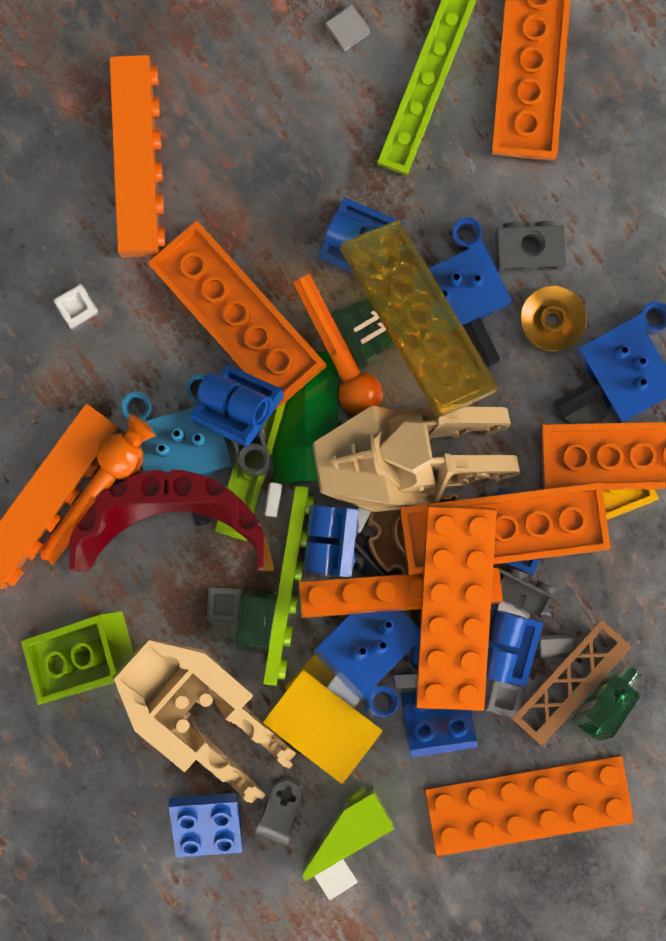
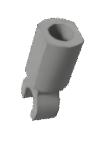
M584 632L577 638H574L573 634L540 635L538 642L539 657H568L589 632ZM584 649L580 654H589V651Z

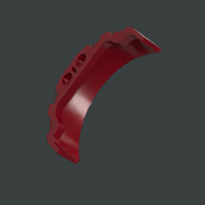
M173 469L169 472L162 470L147 471L128 477L127 480L111 489H107L95 499V503L87 511L80 523L76 524L70 536L69 570L71 572H89L105 546L132 524L150 516L163 513H197L214 518L232 527L256 549L258 571H274L266 535L256 516L244 501L221 483L201 474Z

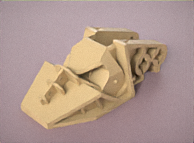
M372 405L312 444L320 493L371 512L397 510L401 507L439 503L447 487L466 486L485 478H489L493 482H500L503 479L517 476L520 474L516 455H450L449 453L444 454L442 457L433 458L430 446L432 438L451 436V439L460 438L465 433L478 430L483 432L484 435L506 431L511 426L508 408L436 406L396 410Z
M147 638L113 676L134 731L183 772H186L194 761L197 760L222 782H228L247 803L250 802L252 804L258 797L263 799L266 795L263 789L202 734L193 722L192 724L188 722L187 718L191 715L189 711L196 703L207 707L212 704V701L228 722L231 721L233 724H236L253 741L265 747L280 764L288 769L293 765L290 760L297 752L284 739L264 725L263 720L245 705L253 697V694L203 649Z

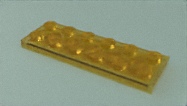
M400 219L341 244L340 251L438 419L497 391L498 385Z

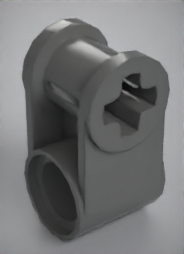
M264 427L260 429L248 447L231 440L241 468L252 477L265 475L271 466ZM252 453H261L264 457L263 464L256 469L249 468L246 465L247 457Z
M285 776L276 781L268 804L264 807L255 834L287 845L297 817L296 813L303 791L300 782L296 778ZM286 786L291 787L292 794L296 796H290L288 801L283 800L282 793L278 791H284Z

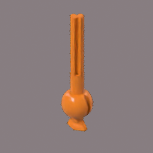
M310 273L293 281L292 283L343 381L338 393L340 405L347 413L353 416L363 412L372 405L380 406L383 401L381 383L369 373L360 372Z
M130 414L128 430L125 434L116 433L108 436L101 442L97 452V460L101 467L40 550V557L43 560H48L51 564H55L70 544V536L74 527L80 523L84 515L95 503V499L104 491L110 489L117 478L125 479L131 477L140 470L144 459V453L140 445L142 442L156 436L148 423L134 414Z

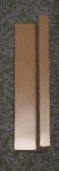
M600 620L511 719L540 746H543L632 646L603 620ZM603 630L615 643L606 653L594 654L593 639ZM589 644V654H580ZM594 657H602V658L594 665ZM576 658H589L590 671L583 678L571 679L570 664ZM566 670L567 679H557ZM567 682L568 695L561 703H548V688L553 683ZM571 682H579L572 690ZM544 694V704H535ZM545 707L544 722L536 730H533L522 717L530 708ZM549 707H556L549 715Z

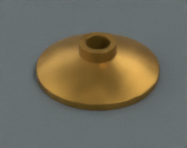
M546 286L533 292L525 301L520 317L521 327L526 338L536 347L546 351H562L574 345L582 336L587 320L586 310L580 298L571 290L560 286ZM548 315L556 316L558 319L557 325H548L546 317Z

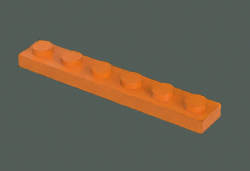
M493 568L491 604H497L503 601L499 568ZM423 573L299 582L301 618L421 609Z

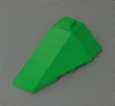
M316 352L327 366L289 399L273 449L274 483H319L312 444L339 427L338 371L328 352Z

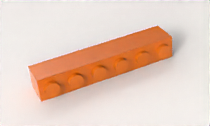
M149 55L110 57L118 253L121 258L156 256L160 252V246H166L165 227H159V214H164L163 194H158L157 182H163L162 162H156V150L162 149L161 131L155 130V118L160 117L159 97L154 98L153 86L159 85L158 66H152Z
M88 404L84 405L0 520V589H6L8 585L14 587L24 573L21 570L23 564L28 558L32 561L43 547V544L40 542L47 532L52 534L63 520V517L60 516L61 512L67 504L70 507L73 506L83 492L79 489L86 478L91 480L101 467L97 460V452L101 442L108 436L120 433L122 430Z

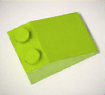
M122 611L100 614L21 641L38 705L114 684L113 676L134 654Z
M364 785L346 795L347 801L342 804L303 865L302 876L305 882L395 829L392 819L373 786L365 789Z

